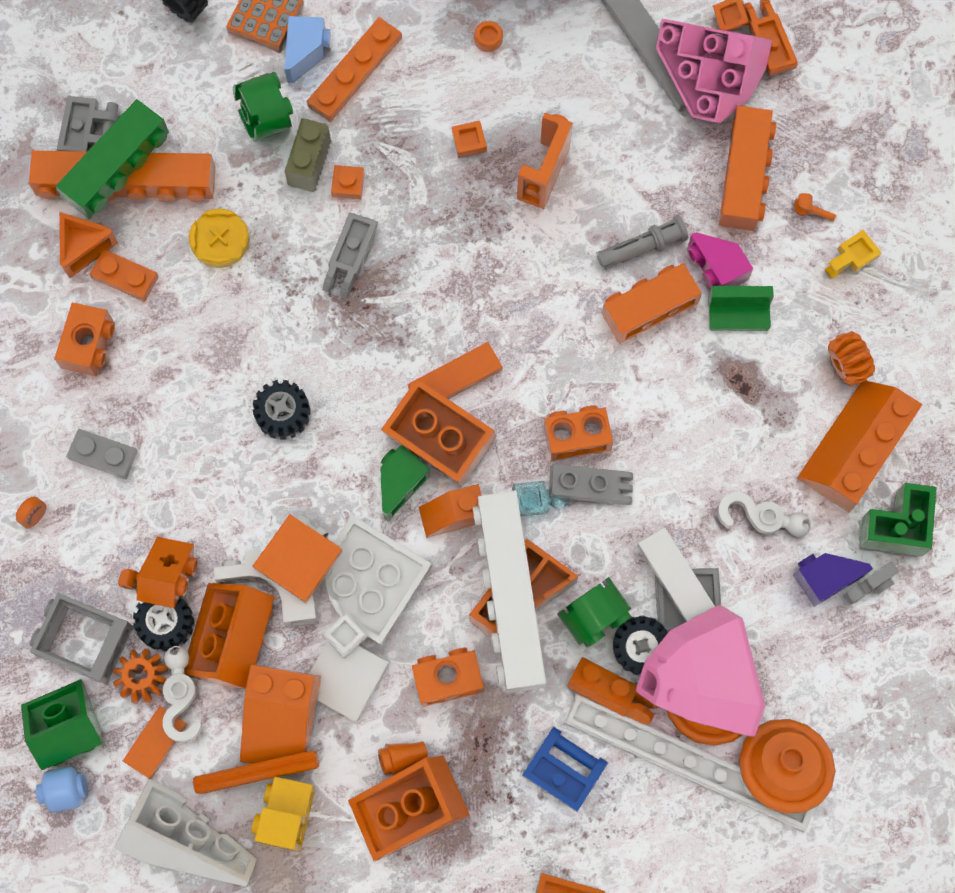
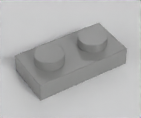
M78 428L66 457L71 461L127 479L138 451L134 447Z

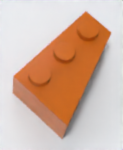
M526 538L524 542L536 612L575 585L579 576ZM489 588L469 614V621L491 637L492 633H497L496 621H489L486 601H492L491 588Z

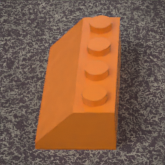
M867 380L860 383L796 479L850 513L858 504L923 404L897 387Z

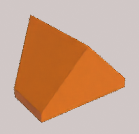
M59 212L60 265L71 279L98 259L103 249L109 251L118 244V241L109 227Z

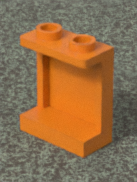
M544 113L540 143L548 146L549 149L540 170L522 164L518 174L517 200L545 209L570 149L573 122L568 121L564 116Z

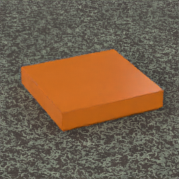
M289 514L255 561L253 568L304 603H307L343 550Z

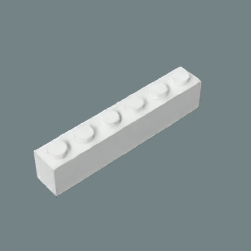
M517 491L478 496V506H473L472 508L475 526L481 525L483 537L477 538L479 556H486L488 569H482L484 589L491 588L492 601H486L489 621H496L497 633H492L491 637L494 653L500 652L502 665L496 666L499 686L505 685L506 694L545 688L546 677Z

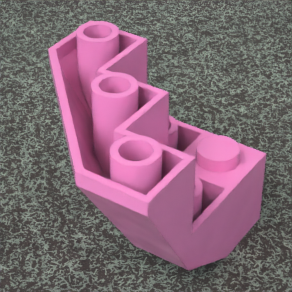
M662 19L656 50L691 117L720 123L737 109V105L742 106L751 98L766 70L772 40Z
M717 605L670 630L646 659L636 692L654 705L690 721L755 737L765 704L743 618L724 606Z

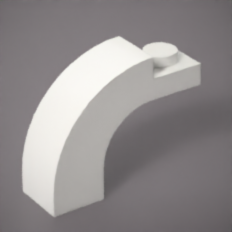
M244 551V564H241L239 560H229L222 562L220 567H214V577L217 583L261 582L273 587L280 594L283 621L287 628L319 624L317 606L313 594L307 603H304L253 568V564L263 551Z

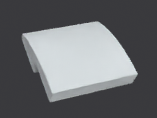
M327 641L309 673L321 676L317 701L357 722L373 691L377 689L390 661L362 645L357 646L346 658H343Z

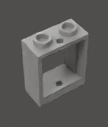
M57 593L55 599H51L45 608L44 616L46 618L41 629L37 628L31 637L30 646L32 647L30 652L39 658L107 685L133 626L126 620ZM68 609L111 626L92 669L49 652Z

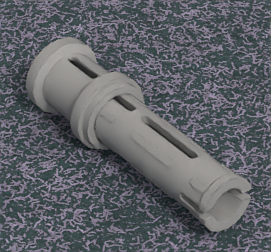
M676 215L672 221L665 224L650 226L648 232L596 252L597 259L601 268L606 270L654 249L662 251L666 245L679 240L684 242L688 240V232L682 218Z

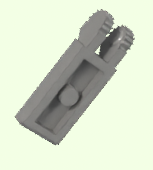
M351 212L348 214L328 264L329 269L323 283V291L330 292L332 290L337 272L346 274L340 289V296L348 298L378 228V221Z

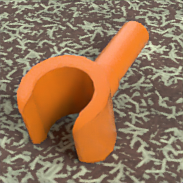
M801 193L795 199V211L798 215L814 214L831 221L835 220L836 214L812 205L813 196L811 194Z
M124 569L120 573L118 585L125 589L134 590L139 572L132 569Z

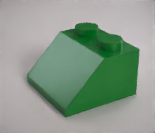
M82 679L21 704L25 743L41 771L51 766L60 765L65 760L81 753L90 752L95 747L103 744L100 725Z

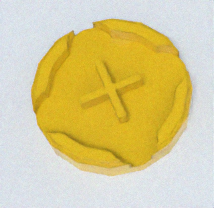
M220 208L208 210L201 214L202 217L197 221H194L188 236L190 247L196 258L205 265L216 268L231 266L241 260L247 252L250 241L247 225L233 211Z

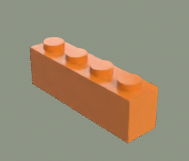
M737 105L733 118L718 226L754 231L757 222H763L766 204L761 203L762 194L767 193L769 176H764L765 167H770L773 149H768L769 140H774L777 124L772 122L773 110Z

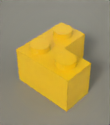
M274 776L273 784L268 783L264 793L263 803H268L267 808L262 807L261 814H255L251 834L256 835L254 841L301 853L316 787L311 784Z

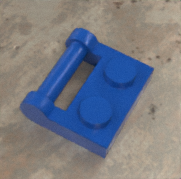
M553 727L522 776L575 812H578L608 762L601 757L598 760L560 735L562 731ZM555 746L590 769L589 776L587 778L551 755L549 753L551 748Z

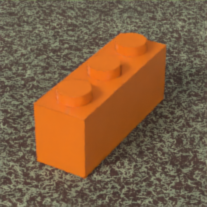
M684 263L676 267L669 265L662 269L657 277L649 281L647 278L636 282L631 290L623 294L617 292L609 296L603 305L602 315L618 343L621 344L697 305L702 292Z

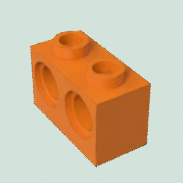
M596 405L581 408L579 412L567 414V411H557L544 418L543 427L550 462L608 452L612 449L613 439L606 407L598 408ZM593 423L598 425L601 431L598 434H589L584 427L587 424ZM558 429H565L571 436L566 440H560L555 437L554 432Z

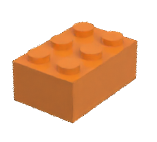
M418 378L381 429L387 437L399 445H403L412 454L461 487L497 437L492 428Z

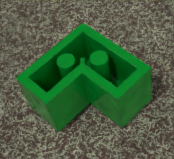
M904 483L896 491L895 512L870 509L862 517L860 548L923 557L932 549L937 487Z

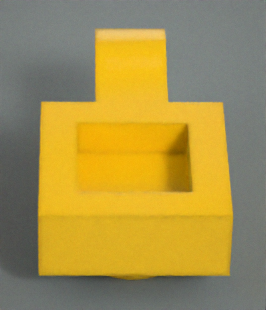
M862 230L839 245L837 250L841 255L832 259L828 263L830 266L826 267L825 271L831 279L841 274L849 266L856 273L879 258L882 252L867 233Z

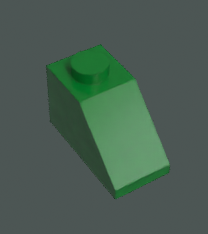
M403 445L396 451L391 449L381 460L383 464L380 467L382 511L384 518L388 522L430 477V469Z

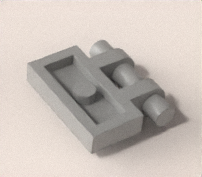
M67 96L57 151H89L90 147L119 118L117 114L119 105L114 102H108L106 111L98 110L99 103L97 99ZM95 123L103 124L101 135L93 134Z

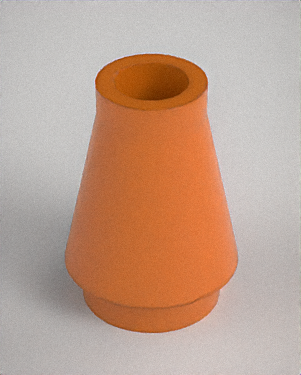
M424 741L385 744V748L378 749L379 762L384 775L391 773L393 776L428 757Z

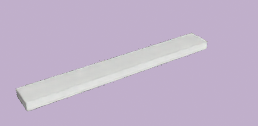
M577 693L564 724L803 833L806 832L815 810L813 808L805 813L784 814L766 808L749 792L742 780L740 766L650 725L639 723V721H635L626 715L623 717Z

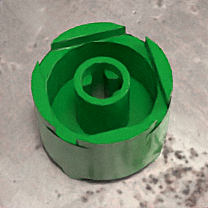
M276 72L265 73L233 85L235 101L241 100V109L238 110L239 116L250 138L254 137L255 142L289 130L292 127L289 115L293 114V108L288 97H282L279 90L281 89V84Z
M610 577L602 581L605 586L604 588L600 583L566 606L569 611L568 614L564 609L557 613L578 645L584 643L586 648L592 646L606 636L602 631L609 625L612 629L617 628L632 617L628 612L631 610V607Z

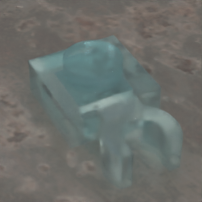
M545 481L515 483L512 486V491H517L520 516L547 514L549 512V504L554 508L561 509L570 503L569 500L549 497V489H546Z

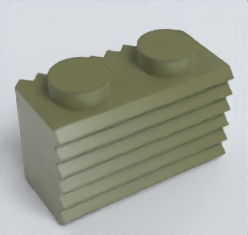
M304 118L301 119L284 171L287 185L311 192L317 190L316 186L318 185V180H320L319 175L322 174L321 170H323V165L325 164L324 160L327 159L326 154H328V149L330 148L329 144L332 143L327 124Z

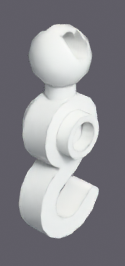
M742 492L727 494L720 501L717 508V517L720 523L727 529L731 528L734 523L728 512V507L732 504L741 505L749 522L762 534H773L782 527L787 528L791 535L802 537L811 528V521L804 513L796 512L786 516L781 507L773 502H762L756 507L754 501ZM803 524H808L809 528H805Z
M173 646L164 655V663L171 670L172 676L163 685V695L172 706L163 716L162 725L164 732L169 738L179 743H187L199 736L203 726L200 722L196 721L184 732H179L175 729V719L194 701L197 688L195 682L185 675L184 668L189 663L188 651L181 646ZM175 648H178L179 652L176 655H173L172 651Z

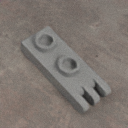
M552 464L550 466L549 497L631 505L632 497L621 495V492H633V485L621 483V480H633V473Z

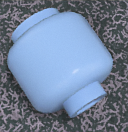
M73 766L45 772L41 784L36 785V795L39 804L45 803L46 808L51 813L80 807L83 799L88 796L84 773H79Z

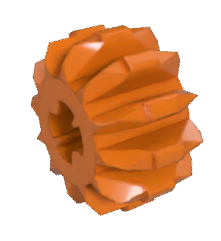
M850 331L846 334L842 333L836 336V339L830 341L828 345L829 358L837 371V375L841 377L843 382L852 386L856 383L860 384L873 376L875 372L874 359L866 346V342L862 340L859 334Z
M133 649L130 651L131 660L128 661L123 656L119 658L120 663L124 667L123 669H113L115 675L121 676V678L113 682V685L116 688H122L120 692L122 698L126 699L131 695V702L134 704L139 703L141 696L146 703L152 702V691L158 696L163 694L162 690L157 686L158 684L164 685L167 678L160 675L166 673L168 668L165 664L159 665L162 659L159 654L151 657L150 650L143 649L139 657L138 652ZM143 670L147 674V678L137 681L134 678L135 674H141Z

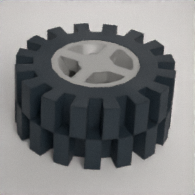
M278 380L272 381V386L265 384L263 386L264 390L262 392L258 390L256 393L257 400H253L252 404L254 407L253 415L262 432L268 433L271 438L275 439L276 436H279L280 440H286L288 435L294 438L296 437L295 433L297 431L301 433L304 430V424L308 425L309 423L308 416L311 415L308 399L302 389L300 390L294 382L290 385L288 380H283V383L279 384Z

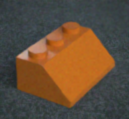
M208 583L188 649L189 663L184 668L185 675L226 687L246 689L250 665H256L259 650L263 645V636L267 622L272 613L275 596L247 585Z

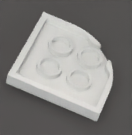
M352 515L334 544L342 548L343 552L325 576L326 589L337 614L341 616L346 612L368 635L367 638L382 646L432 568V563Z

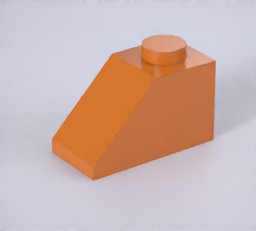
M479 484L449 491L418 507L426 538L475 525L472 507L478 506V496L482 495Z

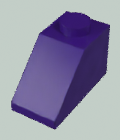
M824 553L818 558L811 554L798 563L800 569L793 576L812 605L816 607L866 576L873 568L869 563Z

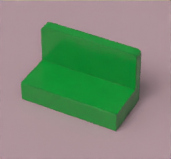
M712 286L708 296L709 329L711 331H768L771 327L770 305L774 298L773 286Z

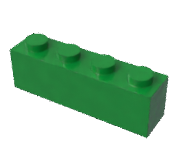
M136 99L55 186L62 199L88 219L95 213L101 212L111 195L115 191H120L134 170L140 169L147 161V156L166 141L169 131L164 119Z

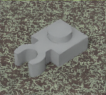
M890 562L848 590L843 597L851 606L874 590L880 594L895 584L892 578L899 571Z

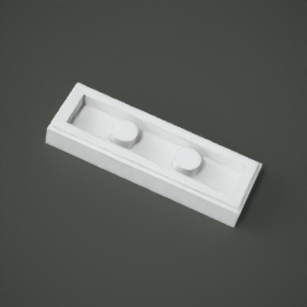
M666 528L661 529L637 544L685 622L715 607Z

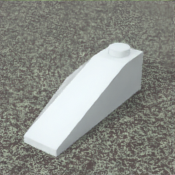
M149 779L114 849L146 864L246 887L257 859L228 834L220 835L208 825L210 819L203 813L198 816L185 805L187 800L179 793Z

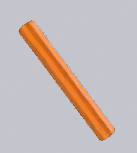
M311 750L195 776L193 778L194 791L197 794H204L271 779L274 776L280 777L317 769L319 767V757L316 751Z

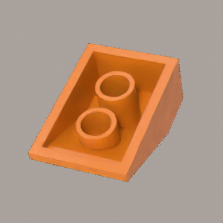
M250 665L244 697L240 762L253 764L308 751L321 676L262 665Z
M444 755L424 758L348 800L373 861H377L434 835L470 816Z

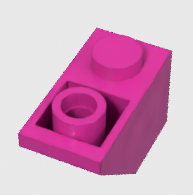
M697 232L691 235L687 248L688 255L694 264L698 263L701 267L703 279L710 289L712 286H738L750 279L754 268L738 243Z

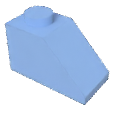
M289 16L284 68L287 83H294L324 59L325 47H330L331 31L325 28L324 17Z

